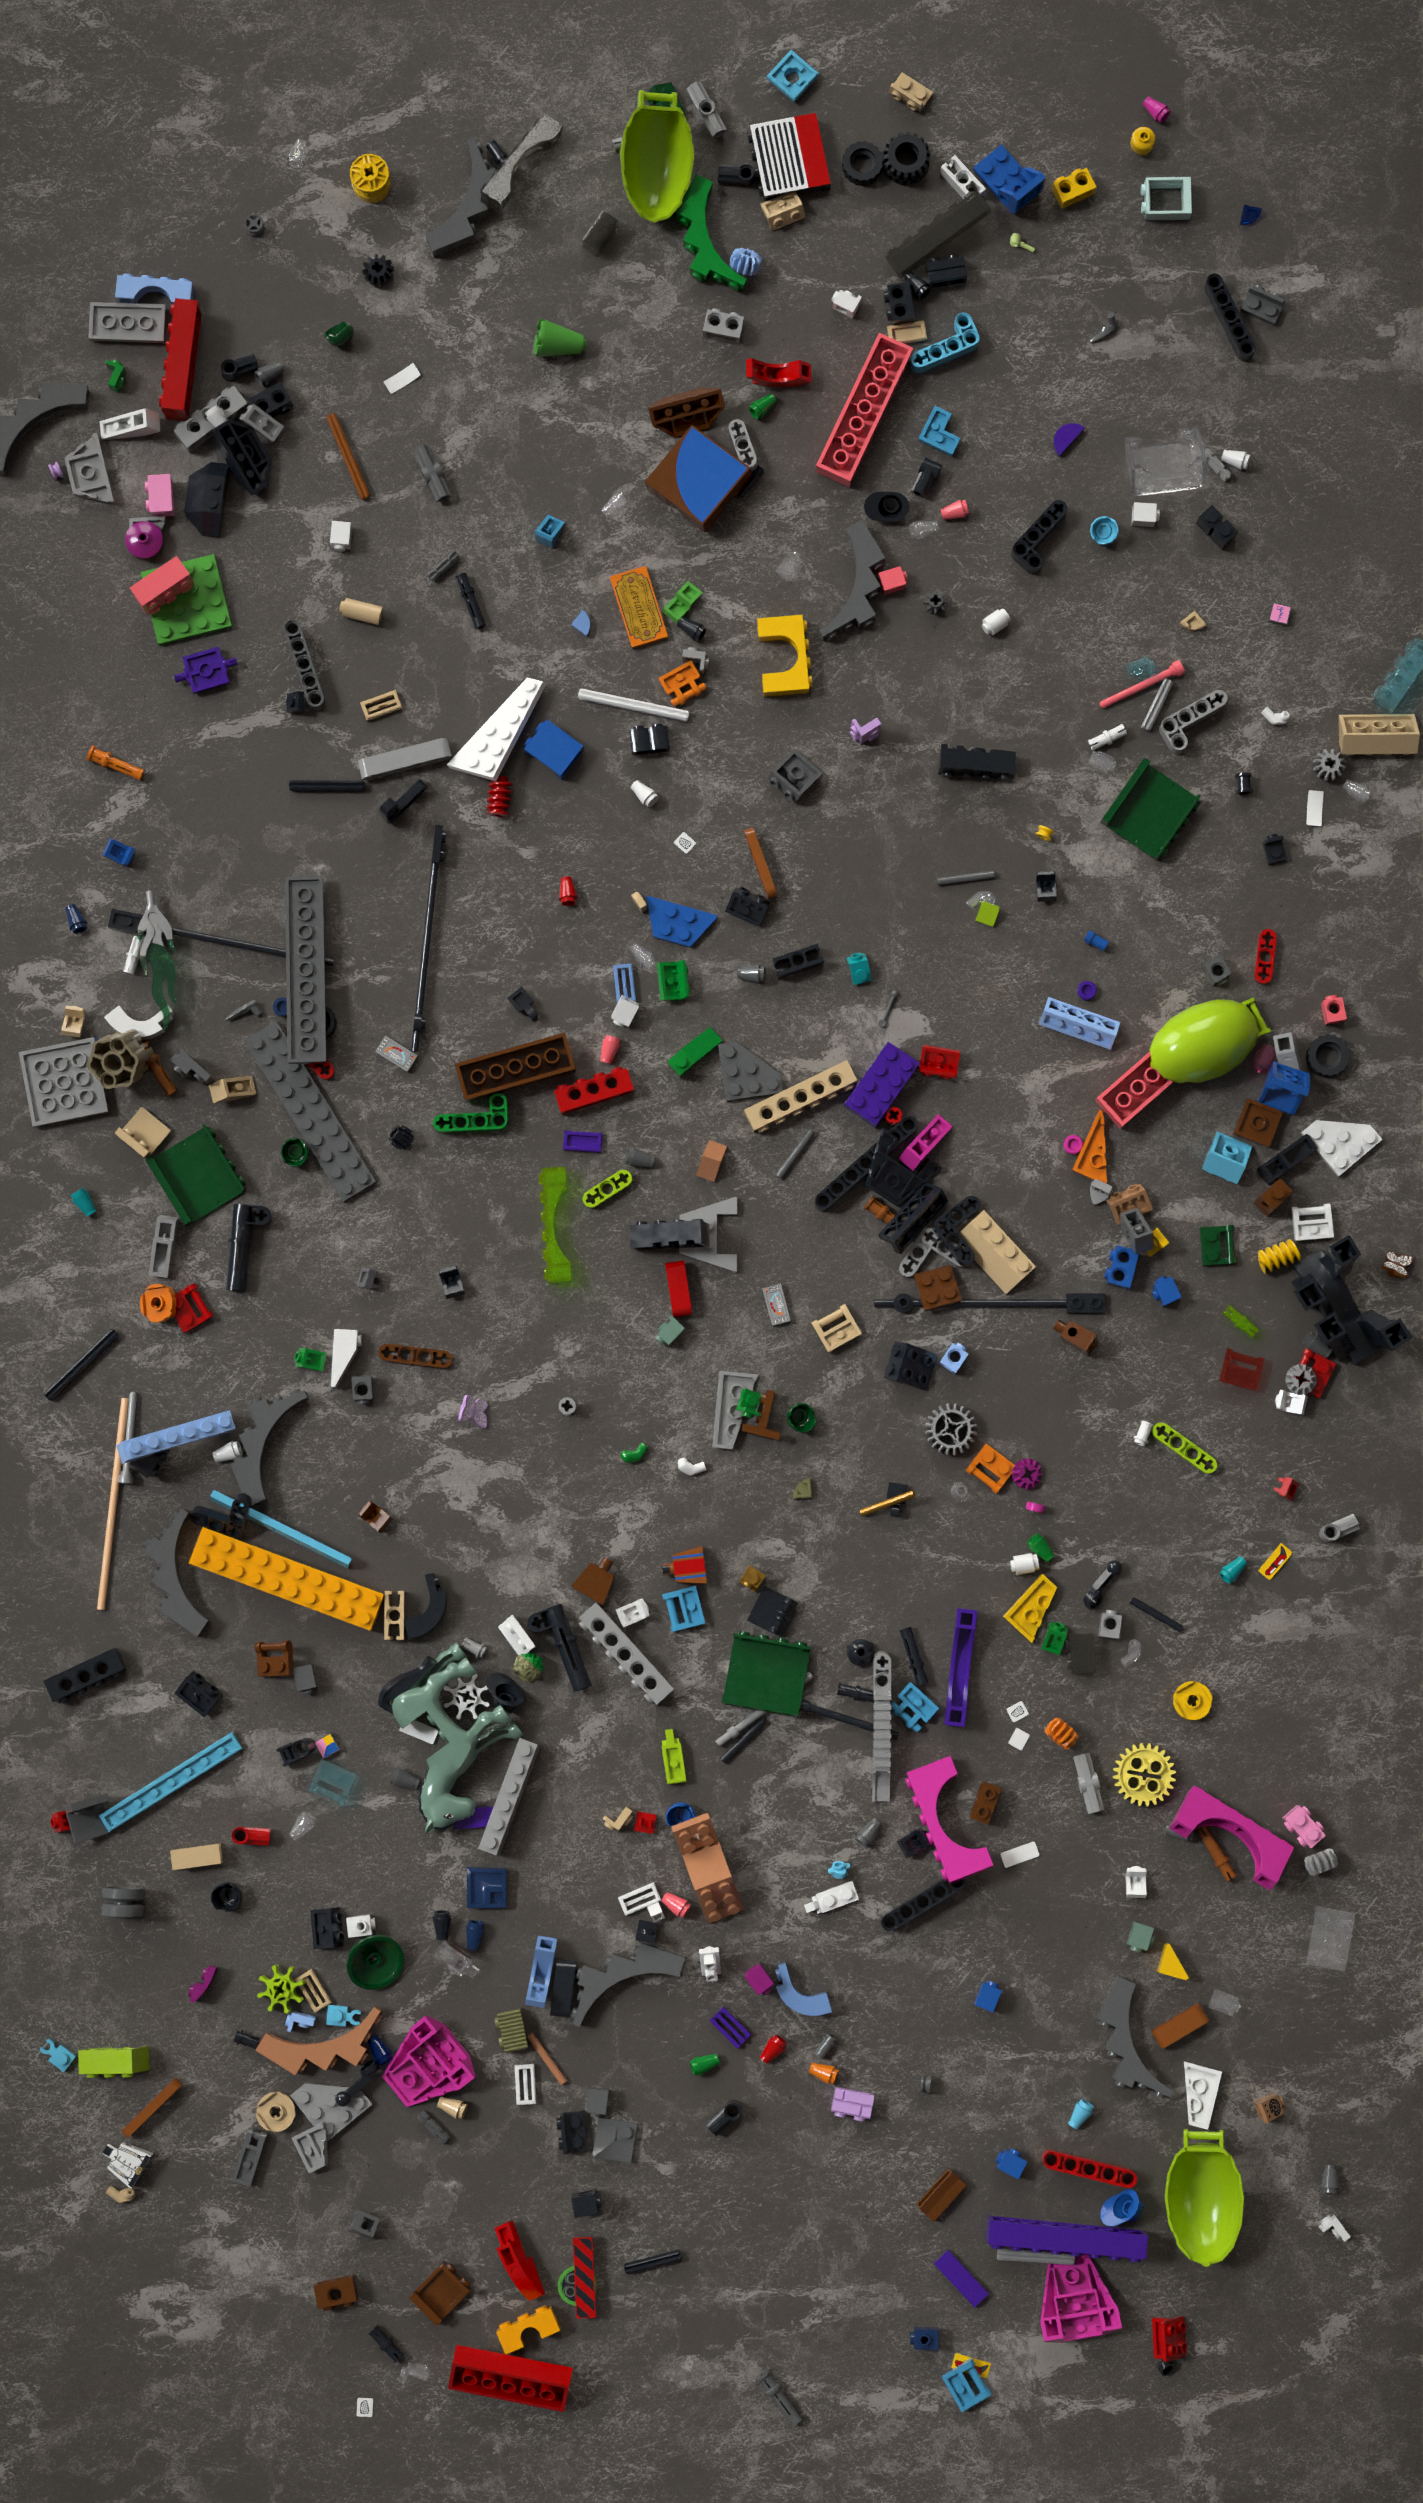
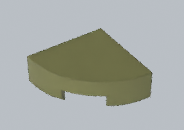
M811 1478L801 1481L796 1486L793 1492V1499L812 1498Z

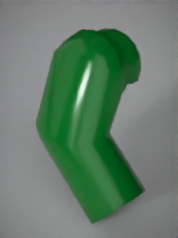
M641 1442L635 1451L623 1450L620 1457L626 1463L639 1462L649 1447Z

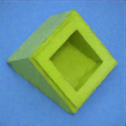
M982 901L975 921L993 927L1000 907Z

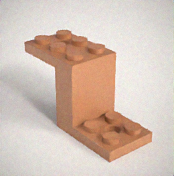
M705 1813L671 1826L707 1923L715 1922L743 1911L744 1907L709 1814Z

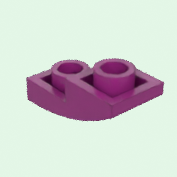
M209 1965L208 1969L204 1968L201 1977L204 1982L197 1981L195 1985H191L188 1996L191 1997L190 2002L194 2003L205 1993L216 1974L217 1966Z

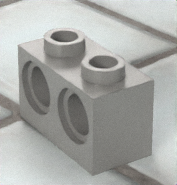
M716 308L712 310L707 309L703 337L740 344L744 317L735 312L728 314ZM712 320H717L719 322V325L712 326L710 322ZM730 324H736L738 328L735 330H731L728 328V326Z

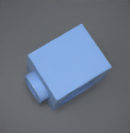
M952 1343L939 1364L955 1374L968 1356L967 1349L959 1343L956 1345ZM957 1352L960 1355V1360L952 1362L949 1357L950 1353Z

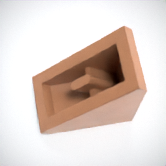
M709 1140L696 1176L715 1182L727 1146Z

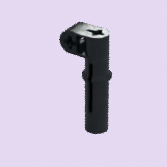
M233 1204L231 1237L228 1239L230 1248L226 1290L245 1292L249 1244H252L250 1240L251 1225L265 1226L270 1222L271 1212L267 1207ZM252 1208H256V1214L264 1211V1215H267V1218L259 1221V1218L255 1217V1223L251 1222ZM239 1228H243L239 1271H235Z
M562 1604L532 1614L528 1618L530 1630L534 1633H542L551 1629L555 1640L554 1647L558 1648L573 1691L578 1692L591 1687L590 1678L575 1641L577 1637L572 1633ZM545 1613L549 1627H546L544 1622L540 1624V1628L533 1626L535 1619L543 1620L541 1614ZM561 1629H563V1632L565 1634L566 1640L568 1642L570 1651L572 1653L573 1659L578 1670L574 1671L572 1662L570 1660L565 1643L560 1633Z

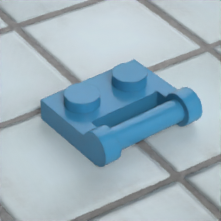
M696 1586L662 1594L663 1600H666L672 1624L670 1626L671 1632L705 1624ZM674 1597H679L685 1623L679 1624L673 1600Z
M972 2358L942 2375V2379L961 2412L992 2394L990 2388L986 2387L976 2370L975 2362ZM968 2370L980 2391L977 2395L974 2394L963 2375V2372Z

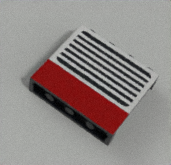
M816 113L750 125V132L747 133L748 143H752L753 146L751 158L752 161H756L757 167L754 168L756 179L760 180L758 192L760 197L763 196L764 202L767 201L769 196L822 187L823 192L830 190L831 183Z

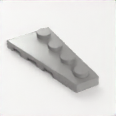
M719 1371L712 1448L733 1449L743 1418L741 1416L742 1412L736 1410L742 1388L752 1390L758 1374Z

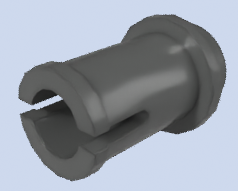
M827 2033L826 2036H823L822 2042L813 2053L824 2060L831 2048L836 2046L835 2042L837 2040Z

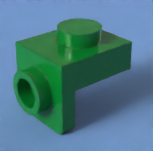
M106 360L107 368L113 371L108 386L110 390L118 392L119 387L122 388L125 383V368L117 360Z

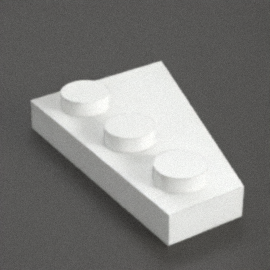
M1184 2061L1189 2125L1208 2130L1222 2071Z

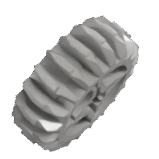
M947 1403L946 1410H944L940 1405L938 1407L940 1413L936 1410L932 1411L936 1416L935 1418L928 1416L932 1424H925L926 1427L931 1428V1430L925 1431V1434L932 1435L927 1441L931 1442L934 1440L935 1443L932 1445V1448H935L938 1444L940 1446L938 1449L939 1453L943 1448L946 1449L945 1455L949 1454V1450H952V1454L956 1455V1449L963 1453L962 1446L964 1445L965 1448L969 1449L970 1445L967 1441L971 1443L975 1441L970 1437V1435H977V1432L971 1431L972 1428L977 1427V1424L971 1425L970 1423L975 1418L971 1417L968 1419L967 1416L971 1412L968 1410L964 1414V1406H961L960 1410H956L957 1404H954L953 1409H950V1404ZM947 1414H956L963 1421L954 1423ZM942 1416L945 1425L944 1429L936 1433L935 1426L937 1420ZM948 1424H952V1426L960 1425L954 1430V1435L951 1432L942 1434L948 1429ZM966 1426V1436L964 1440L960 1442L958 1430ZM949 1436L955 1445H947L940 1441L939 1438Z

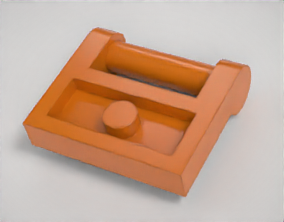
M986 1443L965 1471L969 1474L972 1473L996 1494L1012 1474L1014 1464ZM980 1463L1000 1478V1480L996 1483L980 1471L976 1465Z

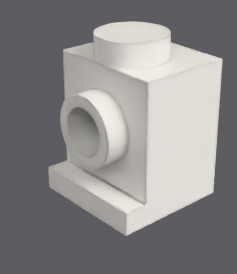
M836 291L831 300L833 301V309L853 319L861 304L862 296L858 295L856 298L849 291Z

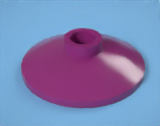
M140 521L128 529L125 536V544L128 551L135 557L142 559L150 558L160 551L163 544V536L155 524L148 521ZM142 535L146 536V539L144 541L140 540V537Z

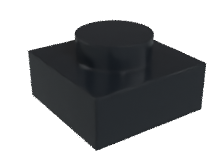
M295 691L287 694V713L294 714L304 711V692Z

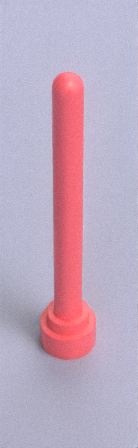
M1180 660L1171 663L1172 665L1169 666V669L1101 701L1100 707L1106 708L1172 675L1179 677L1185 674Z

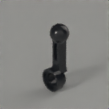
M1110 1561L1107 1564V1569L1088 1588L1090 1591L1085 1595L1083 1602L1089 1610H1094L1100 1605L1103 1599L1100 1592L1115 1575L1121 1573L1122 1565L1119 1561Z
M375 2059L362 2066L359 2070L361 2077L347 2090L337 2093L335 2102L338 2106L345 2107L349 2105L351 2098L372 2081L370 2077L379 2070Z

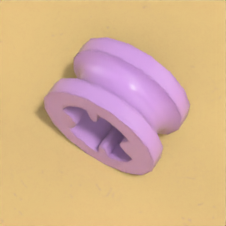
M57 461L54 465H48L55 481L58 477H64Z

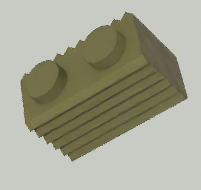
M521 2008L499 2012L497 2014L498 2018L494 2019L496 2029L501 2031L502 2037L498 2038L500 2049H504L505 2053L528 2048Z

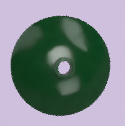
M373 1935L366 1937L355 1944L348 1954L346 1961L348 1976L360 1988L366 1990L384 1988L393 1983L400 1975L404 1965V1954L400 1945L388 1936Z

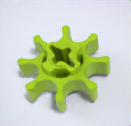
M276 1964L272 1966L274 1972L272 1979L267 1978L265 1975L259 1977L260 1981L266 1983L267 1990L258 1993L257 1997H270L271 2005L268 2007V2011L274 2010L275 2005L281 2003L284 2006V2012L288 2013L291 2011L289 2006L290 1999H295L299 2003L304 2000V1997L297 1995L296 1987L304 1985L306 1981L295 1982L292 1979V1972L295 1970L294 1966L288 1968L287 1974L283 1975L279 1971V1965ZM283 1984L282 1989L284 1992L280 1993L281 1988L278 1986Z

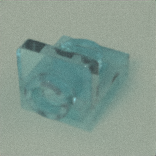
M1148 656L1129 663L1125 667L1128 676L1131 674L1137 676L1143 673L1145 669L1150 678L1154 676V671H1156L1154 662L1150 661Z

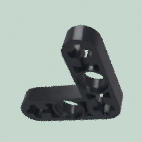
M420 779L396 802L392 798L387 799L379 808L381 817L388 824H391L423 794L428 786Z
M975 1196L966 1197L937 1218L933 1224L935 1235L961 1266L970 1265L975 1256L973 1250L955 1228L979 1210L981 1206L980 1200ZM969 1202H970V1203H973V1202H974V1203H975L974 1209H973L972 1207H970V1208L965 1212V1211H964V1208L967 1207V1205L969 1204ZM957 1211L961 1213V1220H954L951 1216L952 1212ZM939 1223L941 1225H946V1227L944 1228L945 1231L943 1229H938ZM949 1231H951L952 1233H949L945 1238L944 1236L946 1232L948 1233ZM949 1238H957L958 1246H951L948 1242ZM961 1246L964 1247V1248H962L961 1251L959 1250L958 1253L955 1252V1251L958 1250ZM969 1254L968 1260H962V1255Z
M238 1493L232 1503L229 1516L203 1506H196L190 1514V1519L196 1525L238 1539L241 1538L246 1529L252 1499L245 1493ZM235 1513L242 1515L243 1518H238ZM214 1520L220 1521L222 1525L216 1524Z

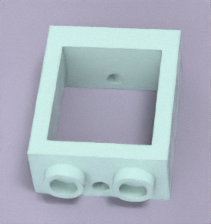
M1149 177L1145 179L1144 184H1141V196H1144V202L1141 204V213L1145 214V220H1190L1192 214L1191 177ZM1181 188L1182 211H1151L1150 189Z

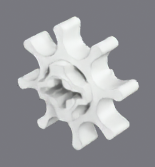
M477 1674L472 1676V1680L469 1683H464L461 1677L457 1678L459 1684L455 1689H451L448 1686L444 1687L445 1691H450L453 1694V1700L445 1703L444 1707L448 1708L453 1704L458 1706L459 1713L456 1716L457 1719H461L462 1712L465 1710L471 1711L473 1718L477 1719L478 1715L475 1712V1707L478 1704H483L486 1707L490 1706L489 1702L482 1701L480 1697L484 1690H488L487 1686L477 1688L475 1685ZM469 1691L470 1696L475 1698V1701L467 1700L465 1702L464 1697L458 1693H467ZM474 1703V1705L468 1707V1704Z

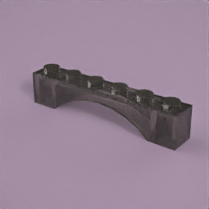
M546 114L541 119L538 118L533 125V129L525 133L522 143L520 145L517 144L512 150V155L504 159L500 170H496L492 174L491 181L483 185L480 190V202L499 214L510 200V181L517 167L533 154L552 149L562 136L563 125Z

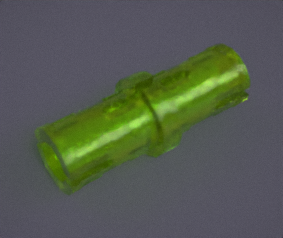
M1231 1305L1226 1309L1232 1314L1227 1310L1223 1311L1222 1314L1230 1319L1236 1328L1242 1329L1250 1338H1253L1255 1335L1252 1331L1255 1333L1259 1331V1328L1246 1319L1247 1316H1242Z

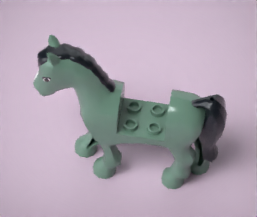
M456 1642L448 1650L440 1653L436 1659L427 1656L419 1667L399 1674L382 1687L378 1696V1705L383 1710L393 1714L402 1729L428 1712L426 1717L432 1725L436 1724L439 1727L440 1731L438 1733L444 1741H449L447 1745L426 1760L428 1766L418 1796L419 1811L427 1822L426 1833H431L434 1829L444 1832L456 1821L473 1815L475 1811L473 1800L450 1794L457 1778L466 1772L474 1763L478 1754L491 1744L504 1738L518 1740L524 1736L521 1729L501 1705L496 1707L493 1712H482L469 1731H465L458 1726L442 1709L439 1699L441 1690L454 1679L462 1676L470 1678L477 1674V1671L467 1659L466 1654ZM491 1725H494V1726L491 1727V1729H490L488 1732H486L485 1734L482 1735V1733H483L488 1727H490Z

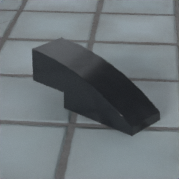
M1305 1134L1260 1166L1257 1171L1267 1185H1269L1315 1152L1318 1147L1310 1136Z

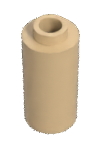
M346 598L345 601H341L339 612H342L343 617L380 625L383 607Z

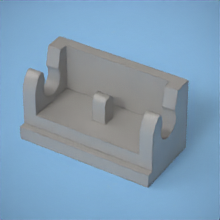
M249 405L246 413L242 414L239 419L246 425L252 426L257 433L268 441L274 442L284 426L256 405Z

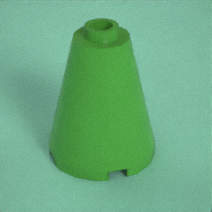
M539 319L537 329L540 330L535 335L534 341L535 356L581 354L582 350L585 351L586 339H584L582 334L548 320Z

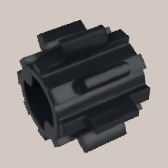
M397 1125L389 1134V1140L392 1141L390 1144L397 1149L406 1150L414 1140V1135L411 1134L412 1130L406 1126Z

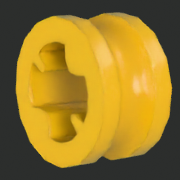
M1039 825V831L1035 835L1045 841H1051L1052 838L1050 836L1054 834V831Z

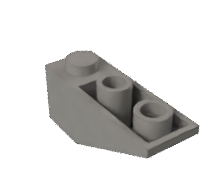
M1291 1032L1273 1036L1278 1063L1302 1071L1295 1033Z

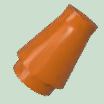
M812 2062L809 2069V2074L814 2075L828 2085L835 2084L839 2073L835 2066Z

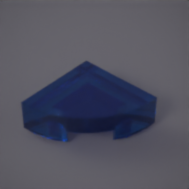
M1244 205L1240 225H1247L1256 221L1261 214L1262 208Z

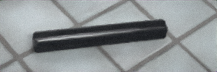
M290 780L289 789L290 791H364V781Z

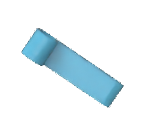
M959 313L956 316L954 330L957 335L913 353L910 362L912 371L922 373L974 351L978 347L979 334L970 315ZM965 321L968 325L962 327L958 322ZM970 337L973 338L975 342L968 343L966 339ZM956 345L958 349L952 351L949 349V346ZM933 352H938L941 356L939 358H934L931 354Z

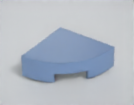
M582 610L571 626L587 637L590 631V620L586 612Z

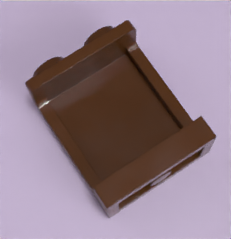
M444 2261L409 2297L436 2326L471 2291L469 2287L471 2284L463 2276L460 2278L455 2273L457 2270L449 2262L446 2264Z

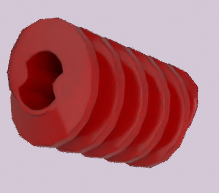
M498 776L496 781L490 780L492 783H489V788L492 790L488 791L490 797L487 799V803L490 805L486 806V810L489 811L486 815L493 817L509 816V813L504 811V809L510 808V805L505 804V802L511 801V798L507 797L506 794H510L512 791L507 789V787L513 786V783L508 782V777Z

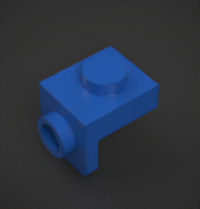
M110 838L102 856L122 866H127L134 859L135 853L133 852L135 848L128 847Z

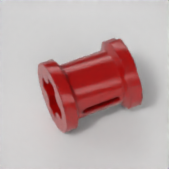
M890 1107L886 1111L885 1121L888 1125L895 1126L901 1121L902 1112L899 1108ZM891 1112L898 1114L897 1120L889 1119Z

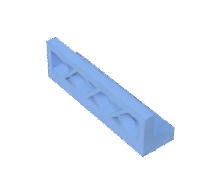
M1048 997L1039 1025L1111 1050L1120 1022ZM1050 1005L1055 1006V1007H1057L1059 1010H1055V1009H1053V1008H1050L1049 1006H1050ZM1069 1012L1075 1013L1077 1016H1072ZM1087 1019H1092L1094 1022H1089ZM1105 1025L1114 1027V1030L1106 1028Z

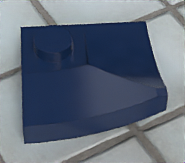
M467 1867V1908H506V1868Z

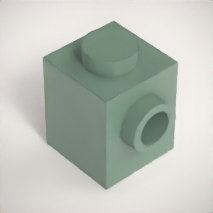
M1133 1921L1127 1944L1131 1945L1130 1949L1141 1953L1142 1949L1147 1951L1148 1947L1151 1948L1155 1936H1152L1154 1928Z

